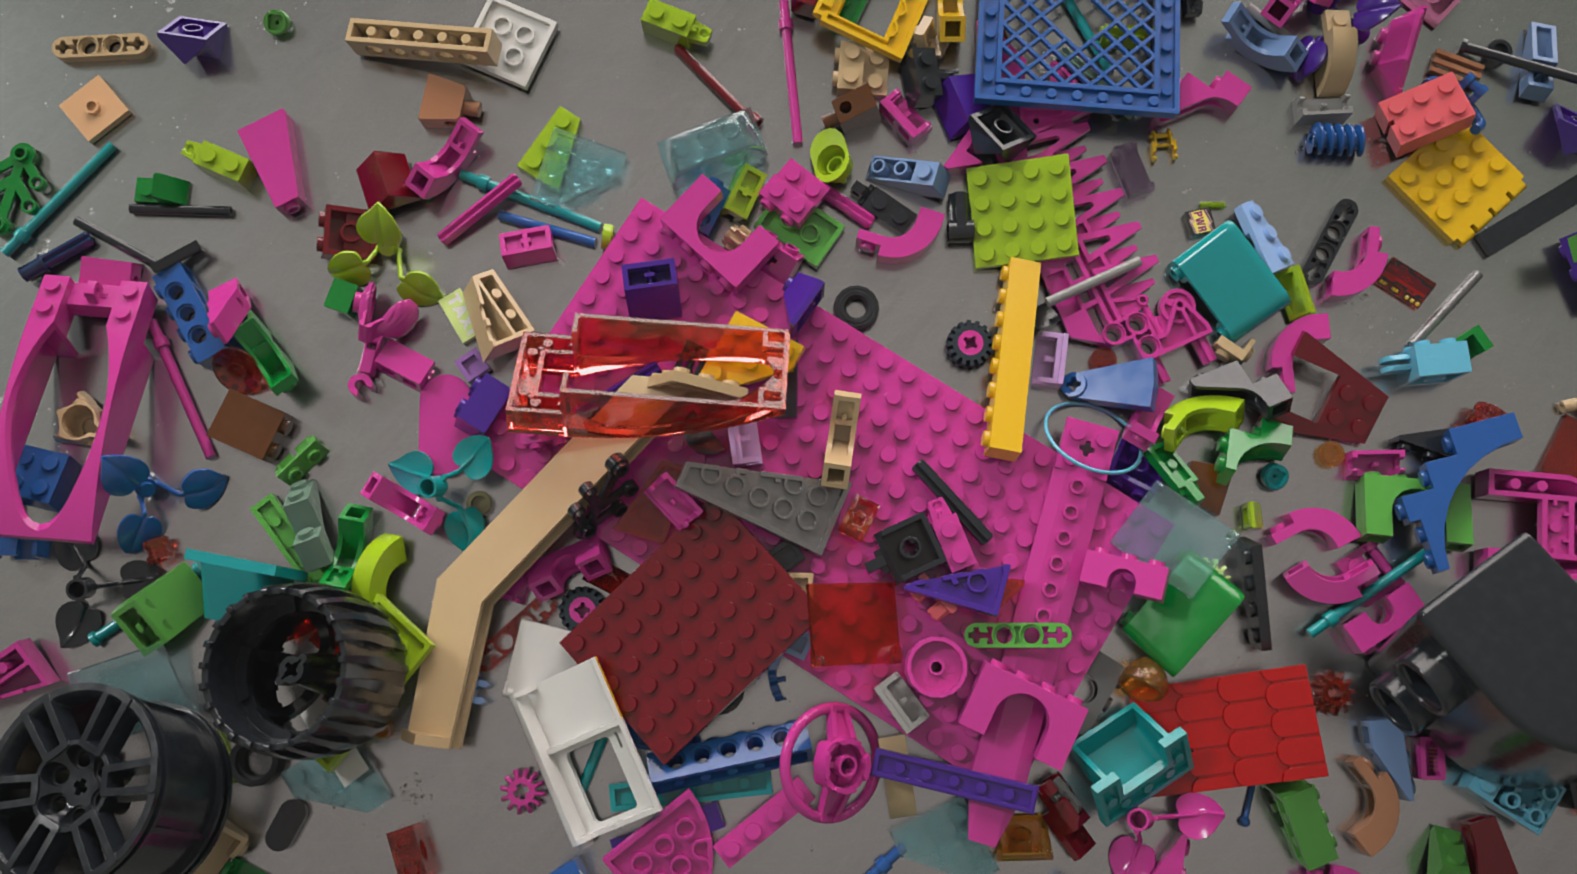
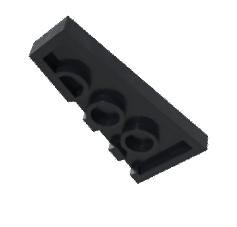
M1237 537L1234 540L1245 595V608L1250 626L1248 629L1249 641L1261 651L1272 650L1262 544L1247 537Z

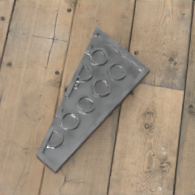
M687 461L681 470L674 488L812 554L822 556L852 483H848V489L846 490L821 486L822 479L764 471H750L741 468H727Z

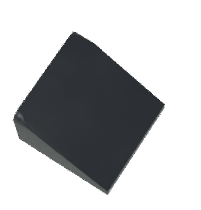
M1046 302L1036 308L1034 328L1036 336L1061 322L1058 314L1052 307H1048Z

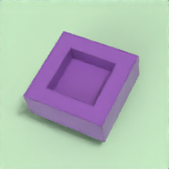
M476 347L454 361L469 384L473 383L477 377L480 378L492 370L487 362L483 363L481 354Z

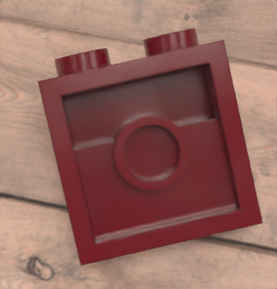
M326 204L324 212H319L318 227H323L322 237L317 236L316 251L321 252V259L331 260L333 256L343 251L358 253L362 261L369 257L376 244L363 240L356 230L358 219L368 211L367 209Z

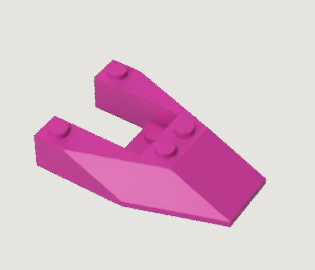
M1494 468L1475 472V498L1537 504V542L1573 580H1576L1577 478L1562 474ZM1487 547L1474 550V568L1501 548Z

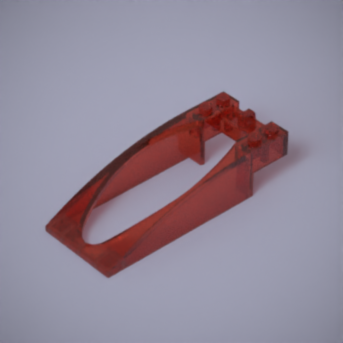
M575 313L571 331L572 335L523 332L505 409L508 432L580 438L674 436L719 430L785 414L790 329ZM652 362H743L764 364L773 370L771 379L756 390L735 401L571 389L569 383V376L577 377L611 369L651 364ZM545 375L562 376L560 394L542 392Z

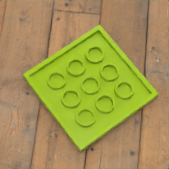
M1069 153L966 168L971 220H974L975 225L973 245L977 270L1002 267L1003 265L1007 266L1011 257L1035 262L1079 257Z

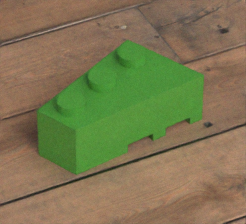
M1303 779L1261 784L1263 788L1271 792L1275 800L1271 806L1274 812H1280L1285 826L1282 830L1296 860L1308 871H1312L1339 858L1335 849L1338 846L1337 841L1328 830L1327 823H1329L1326 812L1319 805L1318 799H1320V794L1313 783L1309 784Z

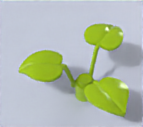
M380 202L375 203L372 208L362 214L356 224V230L363 240L371 244L378 243L369 257L362 261L358 253L343 251L333 256L327 267L332 277L363 286L370 281L372 276L371 270L366 265L373 260L378 252L384 256L396 254L398 278L402 281L397 286V293L403 300L411 299L418 306H431L439 303L438 300L445 297L437 282L427 273L411 271L406 276L403 275L401 255L403 249L399 247L403 234L392 215Z

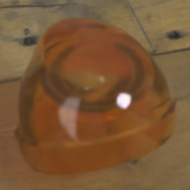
M1140 657L1131 661L1123 669L1118 679L1121 690L1130 698L1138 701H1160L1168 692V678L1163 668L1146 657Z

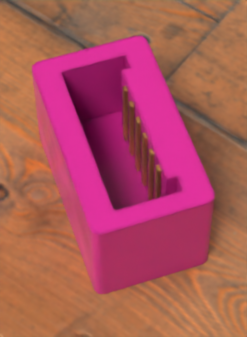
M1411 736L1412 778L1446 780L1445 753L1431 737Z

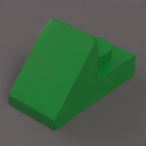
M156 172L153 173V178L137 177L134 202L137 204L188 205L191 182Z

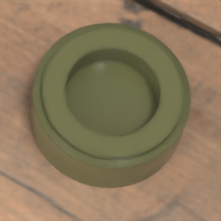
M475 491L468 496L466 507H476L483 517H486L492 512L494 501L488 493Z

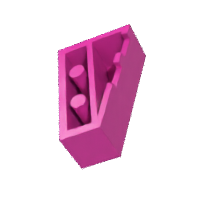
M31 638L16 641L0 652V700L61 681Z

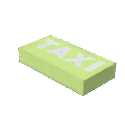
M461 288L438 300L462 343L466 345L476 339Z

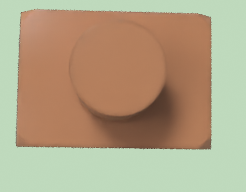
M428 74L418 116L424 128H454L459 118H467V115L481 116L482 103L471 101V94L466 86L433 74Z

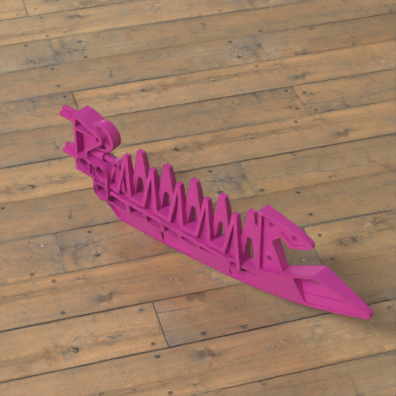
M978 20L976 21V44H977V25H978ZM1011 44L1007 45L1014 54L1018 52ZM1002 50L1003 64L1010 57ZM1020 56L1019 59L1026 64V59ZM1052 61L1050 66L1053 68L1059 63ZM1015 62L1006 67L1013 76L1022 71ZM1064 67L1057 71L1064 80L1071 76ZM1001 72V78H1007V77ZM1052 75L1049 77V81L1058 82ZM1074 79L1070 83H1077V81ZM1009 106L1037 136L1029 145L1052 139L1058 140V142L1041 153L1029 157L1026 147L1011 162L1069 153L1071 172L1075 173L1071 177L1074 208L1085 205L1092 206L1091 209L1076 218L1079 257L1040 262V275L1049 295H1053L1124 263L1122 262L1138 250L1136 244L1110 250L1141 230L1142 227L1139 221L1106 228L1120 218L1119 211L1094 217L1125 195L1122 188L1089 195L1103 185L1102 178L1077 184L1107 164L1108 161L1105 155L1074 161L1087 151L1085 145L1060 151L1090 131L1091 128L1088 122L1074 125L1073 121L1092 112ZM995 154L998 164L1006 163L998 154ZM1107 238L1109 240L1091 254L1088 253L1084 245L1086 242ZM1156 254L1140 258L1142 266L1127 272L1124 277L1108 288L1102 283L1087 290L1086 292L1091 301L1083 304L1078 294L1054 305L1070 339L1101 346V348L1108 351L1118 349L1127 344L1135 360L1153 357L1157 362L1158 386L1171 381L1160 358L1188 345H1193L1203 366L1217 360L1206 338L1213 330L1209 322L1196 311L1195 300L1189 292L1178 288L1166 292L1158 302L1157 311L1159 316L1154 317L1147 304L1149 302L1148 296L1141 294L1155 284L1154 279L1151 278L1128 284L1159 262ZM1070 263L1073 264L1079 276L1074 281L1066 267ZM1095 308L1104 326L1100 334H1098L1087 312L1090 309ZM1130 322L1138 323L1140 331H1134L1130 327ZM1106 333H1115L1117 336V341H1110L1107 338ZM1141 344L1149 345L1152 354L1144 353Z

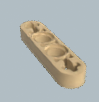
M141 33L69 36L56 39L52 44V52L65 63L135 60L149 57L153 52V44ZM120 42L121 47L119 51L111 53L109 50L111 44ZM88 44H96V49L93 53L85 54V47Z

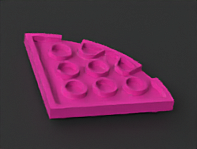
M690 788L603 857V862L613 874H712L713 845L709 824L698 799Z

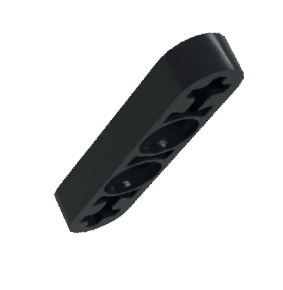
M1342 199L1332 208L1301 267L1308 288H1313L1323 281L1358 215V206L1351 199ZM1347 207L1348 215L1342 221H1339L1338 219L1343 213L1342 208ZM1329 227H1336L1339 230L1340 236L1338 239L1331 238L1328 235L1327 230ZM1318 248L1327 250L1329 254L1327 260H1321L1317 257L1316 251ZM1315 265L1319 266L1314 272L1313 276L1315 278L1313 280H1309L1308 272L1311 271Z

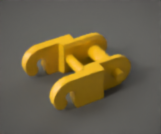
M1170 128L1166 130V133L1156 134L1154 130L1151 131V135H1149V139H1151L1149 151L1152 162H1157L1155 154L1156 149L1160 147H1168V149H1171L1172 159H1178V154H1176L1178 149L1176 139H1172L1173 133H1171ZM1167 138V143L1158 144L1157 139Z

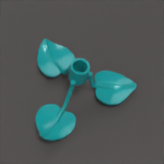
M484 435L469 436L456 445L452 458L460 468L448 474L431 476L434 471L433 461L429 455L422 451L406 453L388 464L395 479L406 490L415 495H421L424 498L435 497L437 502H444L458 510L451 512L447 516L444 528L449 540L462 551L485 529L484 517L476 507H468L463 510L460 504L443 497L448 489V482L446 480L463 471L468 478L474 480L482 479L490 473L494 462L492 442L489 437Z

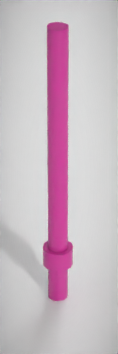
M781 0L779 1L780 19L778 24L783 39L793 145L803 144L792 40L794 25L793 19L790 18L789 1Z
M152 319L149 326L153 337L152 344L155 351L159 352L206 460L216 457V453L209 437L206 435L205 428L169 349L171 344L168 337L163 335L157 319Z

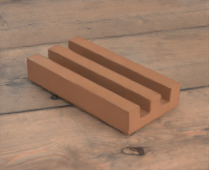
M1437 48L1433 53L1427 74L1440 77L1450 73L1435 67L1438 65L1455 73L1454 75L1458 82L1464 78L1457 75L1458 73L1466 76L1470 72L1479 81L1485 65Z

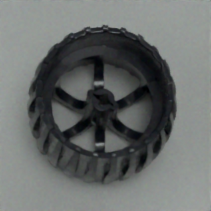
M283 583L262 587L261 590L242 595L243 599L237 603L230 604L225 609L227 612L223 617L212 625L214 630L209 640L204 641L203 647H206L203 662H199L198 669H202V683L198 684L199 691L203 692L206 702L203 707L214 719L213 725L215 728L224 732L228 740L254 753L287 760H314L346 753L371 741L376 733L384 730L388 726L387 722L392 715L398 712L400 708L398 703L402 694L406 693L407 687H404L406 672H409V666L406 665L404 653L407 652L406 646L401 643L398 635L400 631L388 620L389 616L361 596L347 590L317 583ZM307 618L312 620L320 637L319 651L310 654L302 653L300 655L283 652L285 649L283 645L286 639L294 633L293 629ZM339 643L340 652L334 654L335 644ZM279 671V676L276 678V684H275V675H276V672ZM278 685L306 689L300 697L285 707L282 706V703L278 702L276 693L279 690ZM322 694L329 704L324 714L319 715L316 719L317 722L309 729L297 731L292 726L290 720L308 709Z

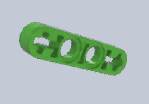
M973 623L966 628L964 633L967 644L977 649H1061L1069 646L1073 638L1072 631L1064 623ZM977 628L983 634H990L988 628H993L991 634L993 644H988L989 638H980L979 643H975V640L970 638V634L975 633ZM1002 628H1008L1012 632V639L1005 644L1000 643L997 639V633ZM1029 628H1035L1040 633V638L1036 643H1028L1024 638V634ZM1043 628H1048V634L1057 633L1058 628H1062L1063 633L1068 634L1067 638H1063L1062 643H1058L1056 638H1047L1049 644H1043L1045 639Z

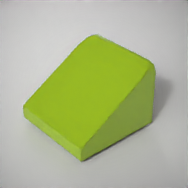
M1254 501L1242 504L1241 512L1244 531L1263 529L1261 504Z

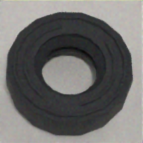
M859 285L849 286L837 295L833 305L834 316L858 331H863L871 327L876 321L879 313V303L875 294L868 288ZM855 299L861 300L866 306L865 314L859 318L851 317L846 311L847 304Z

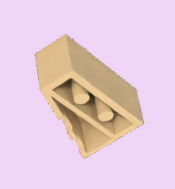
M494 269L472 276L463 291V297L483 363L524 347L535 330Z

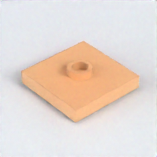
M97 75L59 105L91 144H94L132 114L100 75Z

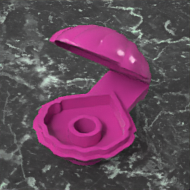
M373 281L366 286L363 293L356 291L353 312L358 313L359 341L370 343L381 336L389 339H398L407 335L415 327L419 318L418 305L411 299L398 301L382 318L372 322L377 285Z

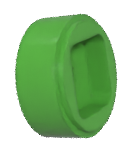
M270 10L264 16V27L270 34L284 35L289 31L291 20L284 11Z

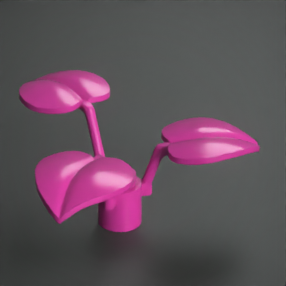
M1193 792L1183 794L1177 799L1176 808L1178 813L1153 816L1152 812L1146 808H1134L1127 815V823L1134 830L1137 841L1130 836H1124L1113 842L1109 851V860L1113 873L1150 874L1156 862L1155 851L1152 847L1142 844L1141 831L1150 829L1154 821L1179 819L1178 826L1180 831L1188 838L1200 840L1214 833L1225 818L1224 810L1212 798Z

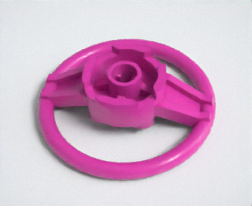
M823 703L806 711L790 728L782 746L779 770L784 793L793 808L813 822L832 824L851 818L868 803L880 777L869 775L872 769L870 755L865 752L861 745L862 743L857 741L851 718L863 728L868 737L871 747L872 765L875 750L879 747L877 731L863 712L845 703ZM826 714L827 740H822L817 744L813 761L814 781L822 786L819 805L816 811L807 806L798 796L792 782L790 765L795 742L802 730L811 721ZM863 781H867L859 797L848 807L844 808L851 794L857 792L856 789Z

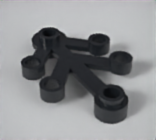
M614 453L606 460L605 468L609 471V475L598 496L596 495L598 490L591 481L580 485L578 492L587 501L591 509L588 515H586L587 511L580 502H575L567 510L570 517L574 520L572 528L577 539H590L596 534L601 523L613 515L617 518L625 515L628 511V506L619 498L623 495L632 497L639 491L637 483L633 479H628L619 488L611 492L618 478L624 477L630 470L629 461L622 453ZM611 504V506L608 509L601 512L603 509H605L607 506Z

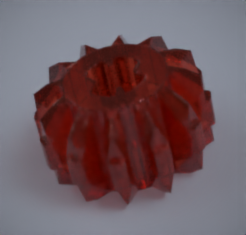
M1326 670L1325 675L1317 673L1315 675L1317 682L1310 681V686L1314 688V691H1311L1312 697H1315L1314 707L1320 706L1321 714L1329 712L1331 716H1338L1339 711L1347 713L1348 707L1346 704L1354 705L1355 703L1350 698V694L1354 695L1357 691L1348 688L1353 681L1351 679L1344 680V673L1342 672L1334 674L1333 670ZM1329 690H1334L1335 696H1329Z

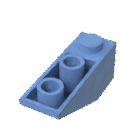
M876 155L872 156L866 175L867 180L920 196L943 199L951 177L940 162Z
M1388 718L1359 721L1364 750L1379 771L1389 774L1396 787L1399 799L1415 801L1416 786L1413 778H1411L1409 766H1411V756L1408 750H1406L1405 745L1407 734L1393 725Z

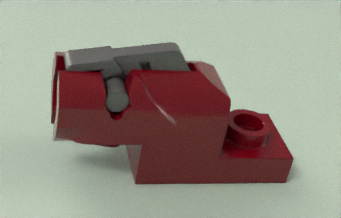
M1057 771L1042 780L1043 784L1038 785L1039 797L1048 808L1042 815V818L1071 858L1077 861L1096 845V842L1083 826L1091 817L1075 796L1071 786L1067 784L1060 772Z

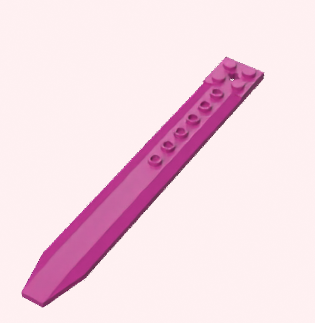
M1068 416L1065 420L1058 447L1071 458L1084 465L1109 471L1119 431ZM1085 443H1089L1090 448L1093 449V453H1089L1087 456H1083V451L1079 449V446H1084ZM1058 451L1011 623H1064L1068 626L1086 551L1089 547L1108 475L1083 469L1064 458ZM1029 628L1026 630L1024 638L1026 642L1033 644L1039 640L1040 633L1035 628ZM1043 628L1045 634L1043 644H1049L1047 638H1056L1058 643H1062L1066 633H1063L1062 628H1058L1057 633L1048 634V628ZM1010 630L1006 643L1012 639V632ZM1062 648L1004 649L1001 662L1008 665L1007 671L1016 674L1020 670L1032 676L1031 682L1042 686V683L1046 682L1052 685ZM1018 693L1006 697L999 703L985 734H981L972 770L1027 783L1034 757L1033 753L1036 749L1045 715V709L1040 700L1029 694ZM968 799V840L995 848L1016 810Z

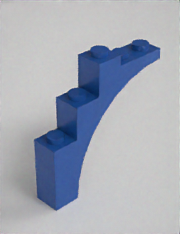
M1514 412L1448 429L1442 434L1441 443L1445 453H1449L1450 456L1426 462L1419 467L1418 478L1422 487L1426 486L1427 490L1401 496L1396 500L1397 505L1394 508L1398 520H1402L1404 526L1416 525V528H1414L1415 538L1418 543L1423 545L1425 551L1423 561L1426 568L1431 569L1432 575L1450 569L1445 550L1444 527L1448 506L1456 487L1468 470L1481 458L1494 450L1516 443L1523 438Z

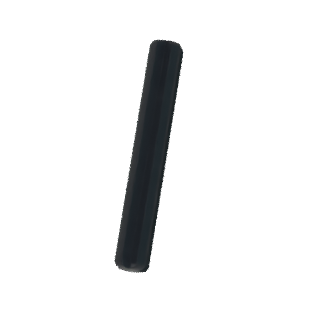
M919 460L912 467V471L937 498L943 497L952 514L956 512L960 523L980 545L983 546L992 539L993 534L925 460Z

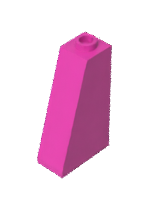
M282 108L237 130L275 208L281 214L286 215L298 212L300 207L306 205L294 123L290 115Z

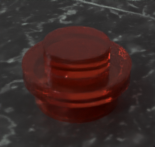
M1100 347L1092 353L1090 362L1092 367L1096 369L1116 365L1117 357L1110 348Z

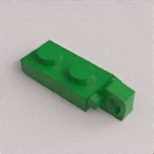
M1164 441L1149 447L1146 452L1144 451L1143 455L1178 498H1182V501L1191 510L1200 506L1205 497L1199 490L1197 484L1199 479L1176 451H1165Z

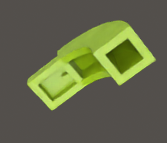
M383 533L365 548L355 566L351 585L352 593L368 600L374 606L375 602L373 601L377 593H381L386 597L387 582L391 573L398 565L407 561L403 536Z

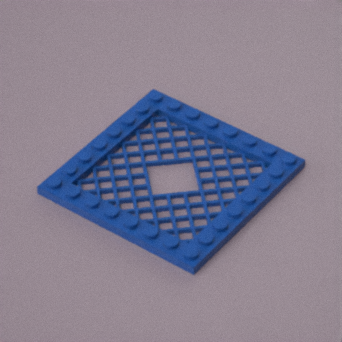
M979 0L973 103L1170 119L1178 118L1180 114V0H1153V8L1147 3L1148 0H1136L1138 3L1131 8L1122 0H1113L1106 6L1099 0H1090L1112 23L1079 48L1046 17L1066 0H1058L1056 2L1044 0L1050 7L1043 12L1034 5L1039 0H1021L1025 5L1018 10L1009 3L1011 0ZM1116 4L1125 11L1118 18L1109 11ZM1141 6L1150 13L1143 20L1134 13ZM1004 8H1007L1012 15L1004 20ZM1028 8L1037 15L1030 22L1021 15ZM1128 16L1137 23L1130 30L1121 22ZM1015 18L1024 25L1017 32L1008 25ZM1151 19H1153V30L1146 24ZM1040 20L1049 27L1042 34L1033 27ZM1115 26L1125 33L1118 40L1108 32ZM1140 28L1150 35L1143 42L1133 34ZM1003 29H1005L1011 35L1004 42ZM1027 30L1036 37L1029 44L1020 37ZM1052 32L1061 39L1054 46L1045 38ZM1103 35L1112 43L1105 50L1095 42ZM1128 37L1137 45L1130 52L1121 44ZM1014 40L1023 47L1016 54L1007 47ZM1153 40L1151 51L1146 45ZM1039 42L1049 49L1041 56L1032 48ZM1065 43L1074 51L1066 58L1057 50ZM1090 45L1099 53L1092 60L1082 52ZM1115 47L1124 55L1117 62L1108 54ZM1140 49L1150 57L1142 64L1133 56ZM1002 50L1010 57L1003 64ZM1026 52L1035 59L1028 66L1019 59ZM1052 53L1061 61L1053 68L1044 60ZM1077 55L1086 63L1079 70L1069 62ZM1102 57L1112 65L1104 72L1095 64ZM1128 59L1137 67L1130 74L1120 66ZM1013 62L1022 69L1015 76L1006 69ZM1039 63L1048 71L1040 78L1031 70ZM1150 63H1152V73L1146 68ZM1064 65L1073 73L1066 80L1057 73ZM1088 68H1091L1099 75L1091 82L1082 74ZM1115 69L1124 77L1117 84L1107 76ZM1140 71L1149 79L1142 86L1133 78ZM1001 72H1002L1007 78H1001ZM1027 74L1032 80L1020 78L1023 75ZM1052 75L1058 82L1045 80ZM1078 78L1083 84L1070 82ZM1103 79L1109 86L1096 84ZM1128 81L1134 88L1121 86Z

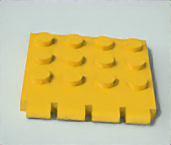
M1470 127L1417 149L1385 178L1449 244L1454 242L1459 247H1463L1476 235L1475 232L1478 233L1493 219V216H1497L1511 203V200H1514L1527 188L1526 184L1521 180L1525 176L1481 133L1472 134Z

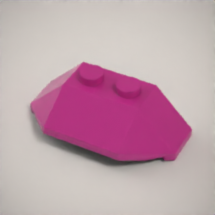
M1422 5L1391 20L1377 34L1376 42L1378 47L1377 50L1373 51L1369 60V64L1372 65L1369 75L1383 100L1403 92L1427 6Z

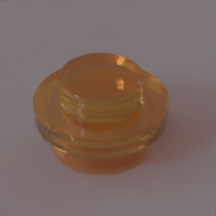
M1335 441L1325 442L1318 449V459L1327 467H1336L1345 458L1343 447Z

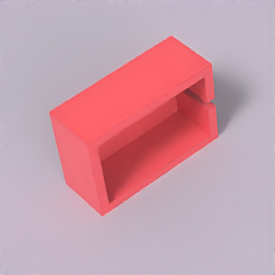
M1450 72L1379 102L1374 116L1384 135L1388 133L1387 141L1397 158L1471 127L1476 113L1454 73Z

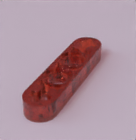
M536 597L486 642L484 655H490L494 651L490 648L493 644L502 656L499 658V655L495 654L490 658L492 664L490 666L480 665L479 671H493L513 653L521 618L529 616L534 622L542 624L548 622L558 611L559 604L557 599L552 597L545 600L552 601L550 604L551 611H542L539 614L542 620L539 622L536 615L530 612L532 608L535 612L542 608V604ZM504 634H509L513 638V645L507 650L502 649L499 645V640Z

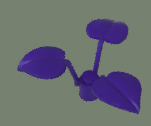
M1308 0V8L1313 14L1321 15L1324 10H1330V8L1332 10H1340L1335 4L1341 0H1333L1330 7L1314 4ZM1359 0L1357 2V12L1353 14L1354 18H1351V25L1358 31V45L1367 41L1371 28L1386 20L1402 6L1398 0ZM1305 36L1300 40L1307 49L1308 54L1298 70L1291 72L1297 82L1300 83L1306 76L1316 71L1326 60L1328 46L1323 42L1324 36H1318L1316 40L1312 36Z

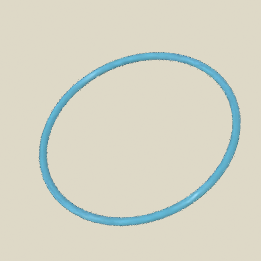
M1070 401L1055 405L1045 415L1044 430L1051 445L1064 458L1083 469L1099 474L1119 475L1132 471L1142 460L1143 450L1138 448L1139 456L1137 461L1127 469L1106 471L1092 468L1076 461L1062 451L1049 433L1048 419L1051 413L1060 407L1069 405L1097 409L1112 416L1126 426L1127 423L1107 409L1091 405L1090 403Z

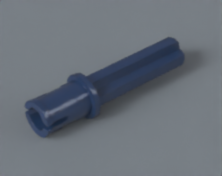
M83 232L43 255L38 254L36 259L17 268L18 272L26 282H29L46 271L51 272L52 267L92 246L94 240L89 233Z

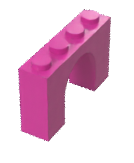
M702 173L659 218L663 226L661 230L672 240L676 237L682 243L680 245L682 250L690 257L693 255L697 256L701 260L699 262L700 266L709 274L714 272L719 276L718 282L726 290L730 291L733 289L738 294L777 253L780 245L770 233L759 225L734 250L717 252L706 247L699 239V228L703 219L723 199L722 190Z
M992 658L991 663L984 660L957 719L958 723L984 735L997 706L1003 699L1018 693L1034 696L1044 706L1046 726L1033 756L1036 760L1062 771L1089 709L1083 706L1084 700L1068 694L1067 698L1057 694L1058 688L1046 682H1043L1042 686L1031 682L1032 676L1020 670L1016 674L1007 671L1008 665Z

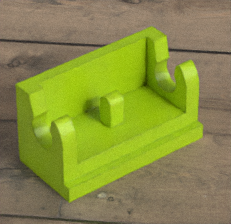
M747 163L739 166L728 187L730 193L720 214H730L734 216V221L747 220L767 174Z

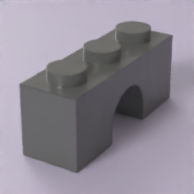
M1099 651L1085 674V677L1092 682L1094 692L1090 700L1083 703V706L1089 709L1080 728L1079 736H1083L1088 730L1098 726L1099 721L1096 719L1101 711L1106 712L1111 705L1113 699L1110 696L1115 688L1119 689L1126 679L1124 672L1127 668Z

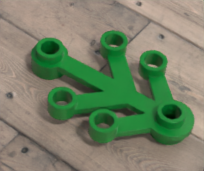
M28 143L16 144L11 149L10 156L0 162V174L12 168L11 174L0 181V194L4 192L0 205V238L9 237L14 231V224L9 220L16 194H18L22 201L21 209L28 215H36L40 210L39 203L32 198L22 180L24 170H26L30 177L28 184L32 189L42 192L48 186L47 180L40 175L35 166L37 161L36 150ZM41 180L40 185L36 187V182ZM33 203V208L28 210V206Z

